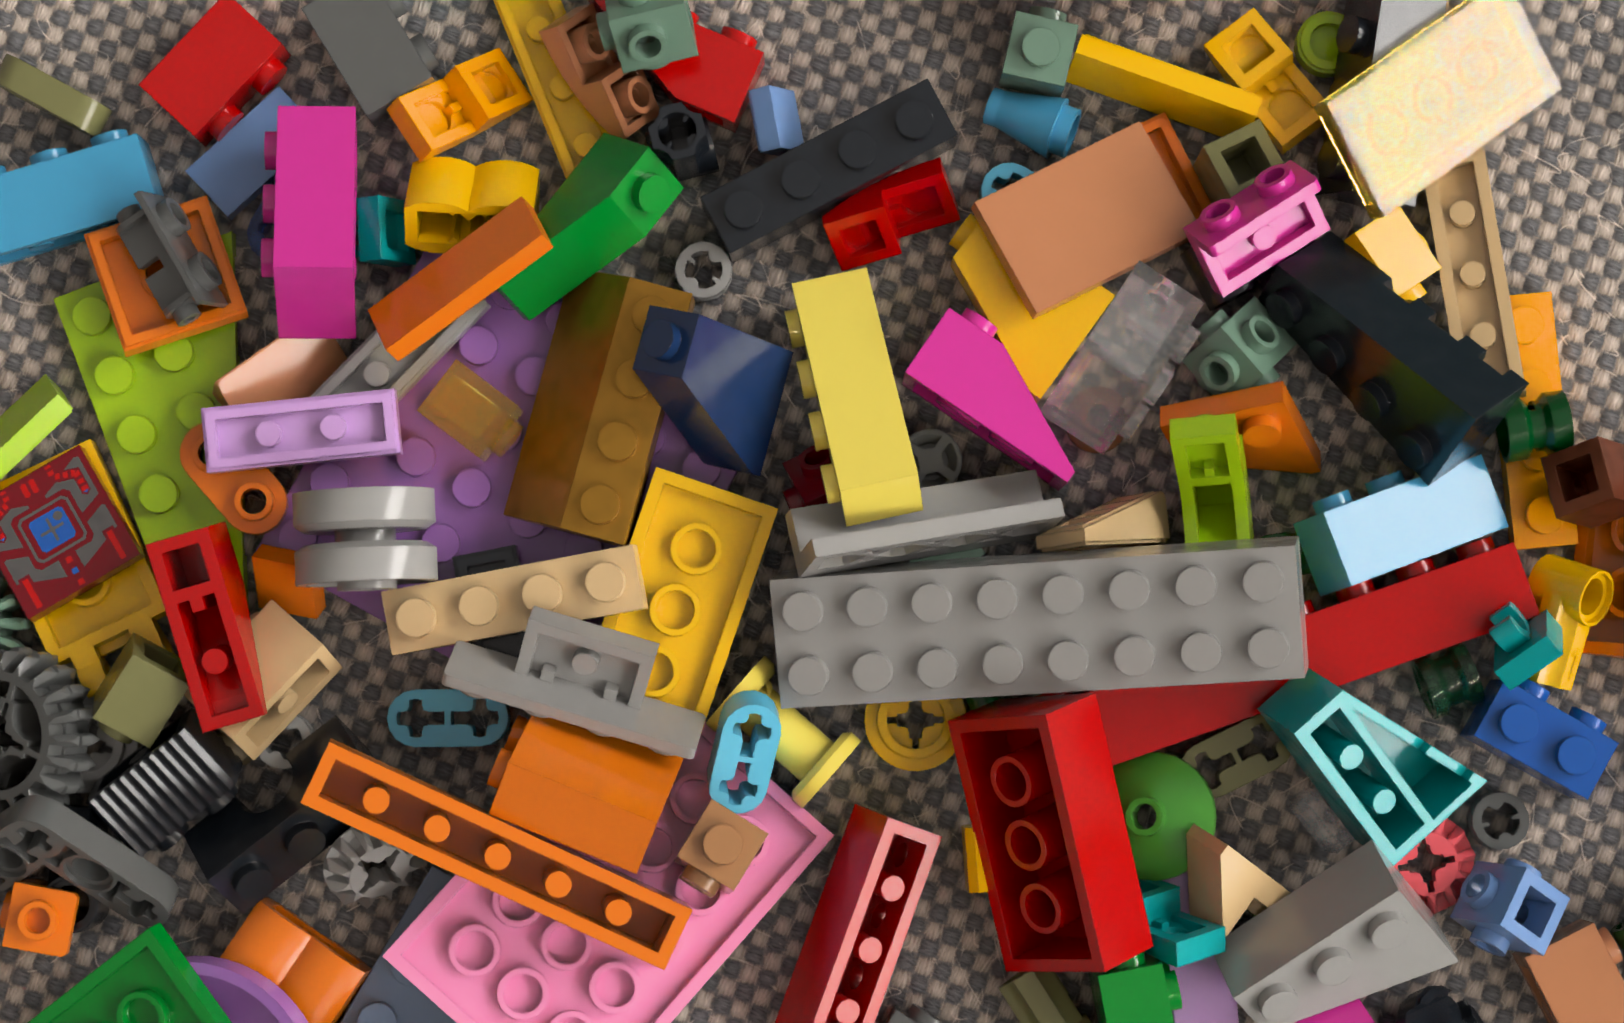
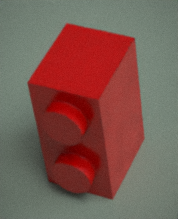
M218 0L138 85L206 147L213 138L220 141L243 119L242 107L257 92L265 95L281 81L288 69L284 63L291 57V54L276 37L237 1Z

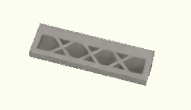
M1035 469L920 488L923 504L922 511L846 527L841 502L790 509L785 515L798 576L803 578L1036 539V536L1055 527L1065 517L1061 498L1043 500Z

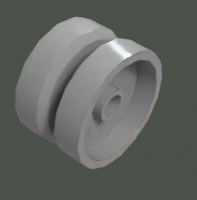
M417 486L347 487L302 491L292 494L293 527L307 535H334L335 542L306 545L294 553L296 587H337V591L342 592L397 589V585L438 581L437 547L423 540H396V533L425 530L436 523L434 488Z

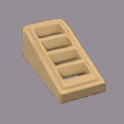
M1151 491L1117 497L1036 536L1037 550L1042 549V552L1136 547L1166 542V539L1170 538L1165 494L1162 491Z

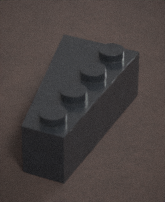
M1330 231L1278 264L1258 300L1267 309L1272 321L1286 330L1307 353L1313 365L1321 373L1327 375L1352 402L1356 412L1375 427L1396 450L1400 460L1406 466L1413 469L1429 486L1481 450L1529 383L1512 369L1503 375L1483 361L1487 350L1467 335L1457 341L1434 323L1436 311L1419 298L1414 301L1404 300L1393 292L1392 278Z

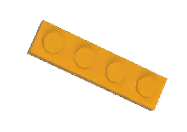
M1551 291L1510 295L1524 379L1529 383L1526 387V397L1520 398L1526 405L1530 401H1535L1541 393L1562 390ZM1533 449L1528 459L1508 463L1503 460L1500 453L1506 517L1509 525V543L1514 542L1517 551L1579 544L1577 524L1556 519L1554 508L1548 495V485L1540 459L1548 455L1544 451L1537 452Z

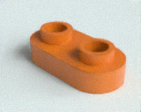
M202 423L193 427L185 435L180 447L181 464L189 477L228 522L239 531L249 535H263L276 529L284 520L288 510V497L281 482L268 468L216 474L207 473L206 464L203 463L200 455L201 449L204 446ZM252 490H259L266 497L264 509L256 514L247 513L242 504L245 494Z

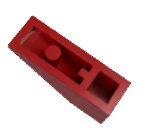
M223 521L146 544L145 546L202 732L205 733L266 715L267 708L244 581L226 522Z

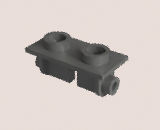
M144 191L134 193L139 204L130 205L118 212L116 218L120 225L116 231L138 269L145 270L159 259L163 264V268L145 279L160 305L166 319H174L177 325L181 327L192 323L201 316L197 307L200 304L221 308L227 306L228 303L218 287L222 284L221 275L211 259L204 253L197 251L187 233L191 229L190 221L180 205L170 197Z

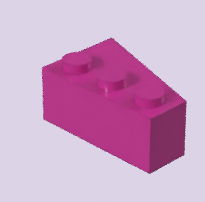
M278 106L277 131H265L264 138L265 170H276L275 184H263V223H274V238L261 239L262 278H274L279 338L356 339V107Z

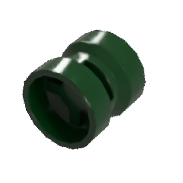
M1563 390L1541 393L1535 401H1530L1528 405L1518 398L1495 429L1499 450L1506 463L1528 459L1533 449L1537 452L1544 451L1550 455L1574 445L1572 414L1568 399Z

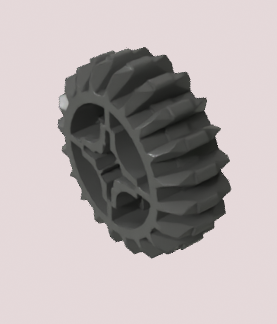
M12 647L10 650L0 649V813L29 795H41L52 798L64 806L70 805L69 794L86 788L80 772L88 771V769L96 766L95 762L87 754L88 746L101 740L94 734L89 733L88 722L93 719V710L85 708L83 701L90 688L84 687L81 684H73L76 669L70 668L67 665H59L57 655H51L48 652H37V650H31L30 647Z

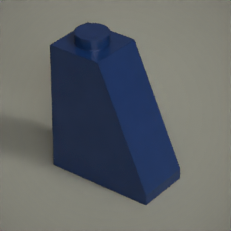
M650 305L632 369L704 464L760 477L794 352L700 314Z

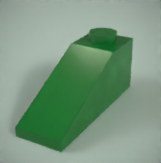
M603 133L537 215L554 247L499 287L497 291L522 318L531 321L643 239L684 187L649 146Z

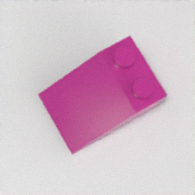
M948 308L905 371L902 385L1028 471L1036 469L1038 478L1059 491L1068 483L1075 471L1005 346L994 338L998 328L969 308H965L961 315Z

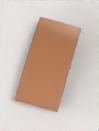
M590 3L575 7L540 30L539 34L560 74L586 110L610 135L627 139L659 115V106L654 97L652 87L647 81L643 69L623 73L620 61L617 59L614 50H604L598 30L597 11L594 4Z

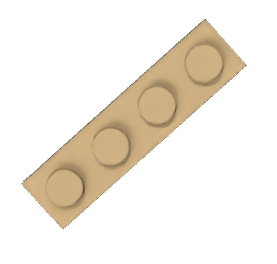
M1484 147L1423 157L1421 169L1436 258L1442 267L1439 269L1449 335L1457 341L1467 335L1487 350L1483 359L1484 362L1501 375L1512 369L1524 379ZM1526 388L1519 398L1526 397Z
M635 544L381 592L392 656L455 645L457 641L473 642L525 632L534 606L583 621L649 609L638 547Z

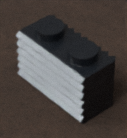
M191 708L163 729L151 748L142 745L95 781L86 804L129 849L141 857L154 847L160 852H164L174 846L187 833L190 827L187 821H191L196 814L205 810L209 815H213L224 808L238 792V788L235 785L243 763L239 756L233 753L231 747L225 745L223 738L217 736L215 730L202 732L196 710Z

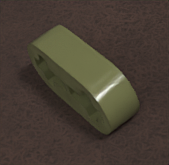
M6 54L0 64V87L90 137L101 134L112 114L109 108L10 54Z
M1261 714L1238 721L1190 745L1181 753L1179 758L1191 764L1195 769L1197 764L1194 757L1200 753H1203L1207 760H1216L1226 754L1229 755L1232 764L1215 773L1218 784L1210 788L1214 799L1222 797L1278 769L1288 761L1291 754L1281 740L1272 745L1274 756L1269 760L1262 753H1253L1243 759L1240 758L1236 749L1254 740V734L1251 730L1253 727L1260 725L1264 732L1273 731Z

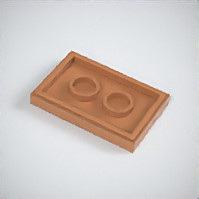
M1140 121L974 202L971 207L975 218L1032 319L1189 242L1183 228L1196 220Z

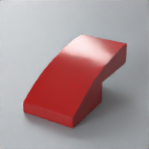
M940 157L884 178L852 195L822 216L823 227L841 271L902 254L900 238L960 220L958 204Z

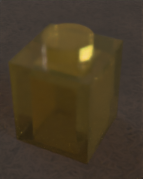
M457 359L417 409L424 417L484 462L492 452L502 457L523 430V426L517 420L524 411Z

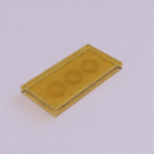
M1465 0L1314 106V109L1370 218L1375 219L1384 218L1562 88L1519 0Z

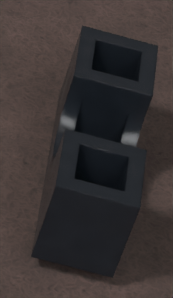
M337 715L285 754L293 768V782L288 793L277 805L261 813H252L235 796L224 808L213 815H207L184 835L207 881L242 914L326 850L340 835L351 828V826L300 803L330 738L373 757L370 750Z

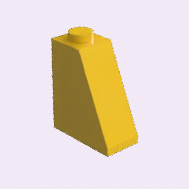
M970 213L949 242V245L957 250L950 266L977 313L998 328L994 338L1005 346L1035 402L1038 403L1115 295L1103 286H1099L1032 319L977 219Z

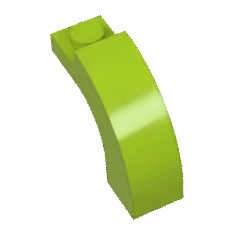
M1235 413L1221 415L1202 414L1195 417L1169 419L1170 444L1180 490L1185 543L1254 539L1242 434L1238 432Z

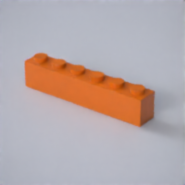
M330 738L300 802L662 970H665L692 913V908L686 902L544 836L492 816L488 810Z

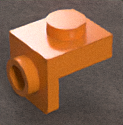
M34 878L14 882L13 890L7 892L1 909L0 927L5 929L2 946L57 957L66 956L70 951L80 899L78 893L47 887L48 881Z

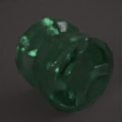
M1462 643L1448 647L1444 656L1431 659L1423 656L1411 661L1417 688L1428 712L1434 720L1449 715L1452 706L1464 703L1473 706L1485 701L1484 690L1477 668L1470 653Z

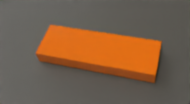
M522 196L368 309L385 350L397 361L406 357L554 247L534 208Z

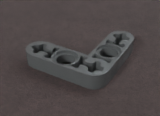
M29 795L0 813V894L13 886L14 882L24 879L44 865L116 913L136 924L154 926L161 923L163 925L168 920L179 895V886L176 881L166 872L63 804L45 796Z

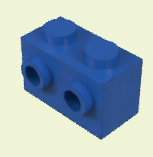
M1500 679L1490 680L1460 736L1566 796L1588 800L1619 744L1602 734L1607 724L1594 715L1572 706L1568 714L1546 702L1550 692L1529 679L1511 691Z

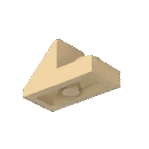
M1193 824L1186 833L1190 915L1225 926V937L1233 929L1245 910L1257 916L1291 893L1229 845L1196 824Z

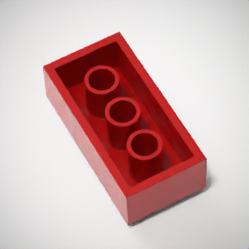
M1096 693L998 699L948 720L972 829L975 832L988 887L987 893L1006 972H1106L1152 948L1154 945Z

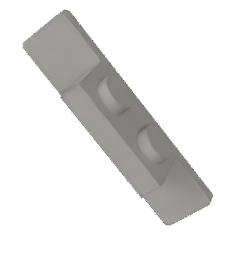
M537 606L533 607L528 619L518 658L468 642L457 641L441 681L444 686L460 690L463 694L472 698L490 699L523 709L526 713L535 717L553 718L586 728L589 732L598 736L616 737L649 747L652 751L661 755H675L685 759L694 758L706 716L700 712L645 696L659 643Z

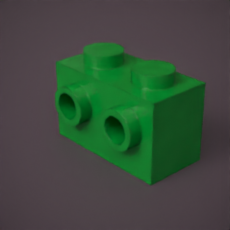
M1145 951L1106 972H1088L1098 1023H1174L1172 1011L1182 1009L1181 993L1175 970L1170 971L1167 963H1162L1159 959Z

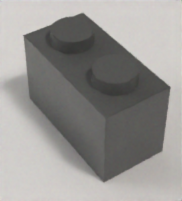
M314 0L301 8L374 127L391 118L386 109L397 97L435 82L430 72L439 67L440 64L421 33L411 39L407 36L397 19L408 12L401 0Z

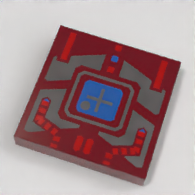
M80 445L0 491V569L30 621L36 622L145 558L142 549L88 453Z

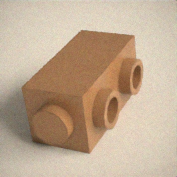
M711 799L674 859V862L684 867L679 879L710 898L715 896L719 889L729 895L739 884L768 833Z

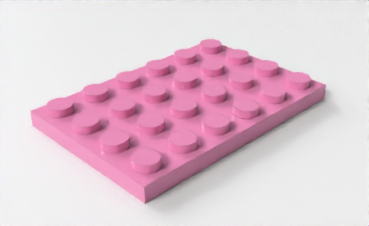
M704 724L694 758L683 759L637 874L568 847L686 902L692 908V913L665 970L456 874L382 957L456 1023H671L835 835L808 811L797 805L791 796L770 779L767 793L762 803L754 810L737 814L767 832L768 836L735 890L728 895L719 889L716 895L710 898L680 880L679 876L684 867L674 862V859L711 800L707 781V768L716 732ZM738 762L734 778L726 781L727 788L730 790H738L742 781H748L745 763Z

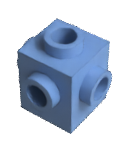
M1507 858L1504 864L1476 861L1471 873L1462 884L1460 896L1450 918L1472 932L1469 941L1488 953L1503 957L1506 955L1507 950L1544 956L1570 898L1542 879L1540 871L1520 860Z

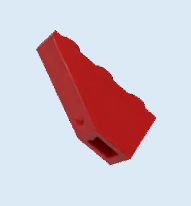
M588 0L594 4L598 13L606 11L605 0ZM691 11L699 55L670 62L659 69L646 71L672 103L682 102L686 109L694 113H701L702 117H706L708 122L736 133L749 103V90L755 89L765 65L764 52L755 49L758 42L756 39L737 29L723 26L719 34L698 25L699 16Z

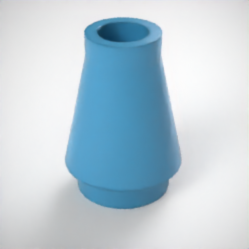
M995 87L987 101L983 123L999 129L1047 159L1051 154L1065 158L1077 134L1082 112L1081 109L1069 106L1068 98L1010 92Z

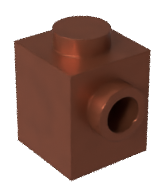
M1597 436L1540 458L1548 485V495L1554 508L1556 519L1592 529L1624 517V444Z

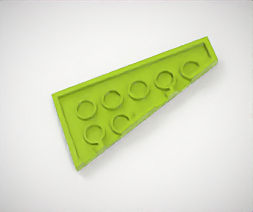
M230 231L222 234L221 238L235 274V257H237L236 234ZM100 281L54 298L53 300L144 544H150L225 521L244 581L248 602V573L244 533L228 522L185 472L180 460V447L185 435L193 427L202 423L201 408L221 406L212 394L214 383L240 364L237 321L126 357ZM203 446L200 455L203 463L206 464L205 449ZM244 496L243 501H242L244 510H245V496Z

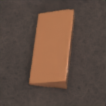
M278 337L219 378L214 383L212 394L221 406L310 397L341 366L347 357L336 339Z

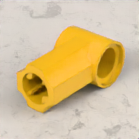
M1546 554L1532 568L1528 582L1539 612L1541 613L1547 609L1563 628V655L1528 679L1558 689L1571 690L1590 626L1599 623L1611 606L1614 595V581L1611 575L1604 570L1555 554Z

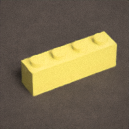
M867 267L792 283L796 309L787 310L784 313L792 349L804 346L807 359L796 362L803 398L816 397L819 411L808 413L815 450L828 449L831 463L820 466L828 504L841 502L846 527L922 511L923 504L918 471Z

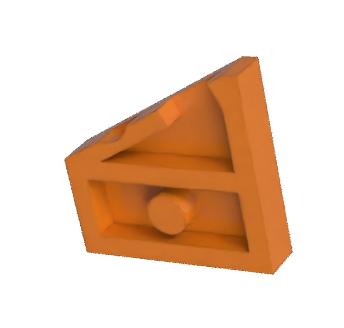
M1283 381L1160 406V429L1169 444V419L1195 417L1202 414L1221 415L1235 413L1238 432L1243 437L1247 469L1309 474L1321 472V451Z

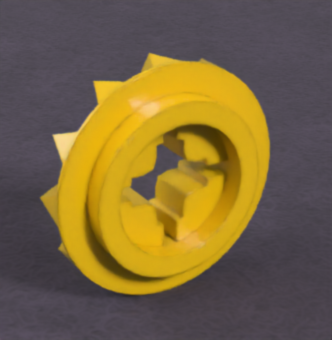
M962 698L918 701L921 702L922 712L927 714L933 713V717H943V723H933V726L924 727L921 732V738H918L917 749H913V740L909 738L908 728L898 727L897 723H887V717H897V714L908 712L909 702L912 701L866 705L864 724L867 738L874 751L890 765L907 771H924L943 764L955 753L947 721L966 713Z

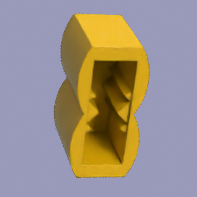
M431 157L421 163L419 160L412 162L404 204L405 244L424 252L445 253L521 196L534 208L538 215L540 207V169L523 162L511 160L489 161L477 166L451 157Z

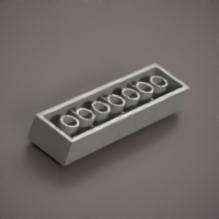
M1299 536L895 562L799 578L797 569L783 570L769 580L781 709L1300 679L1306 677L1309 667Z

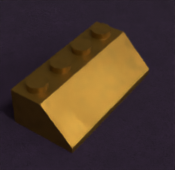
M596 272L563 297L503 515L619 547L629 545L665 411L632 368L649 306L693 313L695 300L692 293L633 277Z

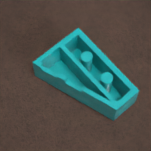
M1308 668L1305 678L1290 679L1257 708L1352 837L1361 845L1373 840L1393 865H1396L1487 782L1486 779Z

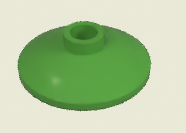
M1151 752L1114 765V775L1138 879L1159 881L1186 873L1188 871L1186 833L1191 826L1196 824L1213 836L1215 834L1216 805L1208 783L1191 764L1179 757L1166 753ZM1145 804L1150 805L1156 813V821L1149 829L1143 828L1137 819L1139 809Z

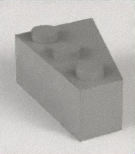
M1373 840L1356 849L1229 933L1225 937L1226 952L1214 955L1233 999L1255 1023H1295L1459 962L1433 912Z

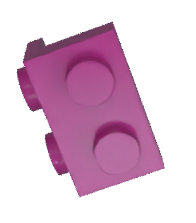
M1292 160L1284 164L1271 166L1258 174L1253 184L1233 197L1221 199L1208 205L1201 212L1198 219L1183 228L1215 292L1224 298L1331 229L1315 196L1321 190L1316 176Z

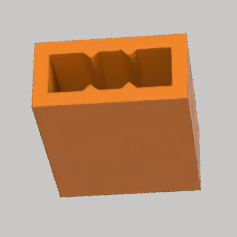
M518 715L505 747L501 748L487 781V785L498 789L489 814L637 874L684 758L675 755H661L652 751L649 747L616 737L598 736L589 732L586 728L553 718H539L531 715L530 719Z

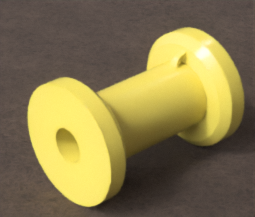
M764 656L729 694L705 724L716 732L721 710L725 702L734 694L742 691L756 690L768 695L778 709L781 723V737L775 759L800 781L792 790V800L803 808L853 752L861 740L852 732L842 733L833 742L796 708L781 709L780 694L773 689L769 681L775 674V667ZM749 714L747 722L740 723L741 730L750 738L754 726L761 724L760 715Z

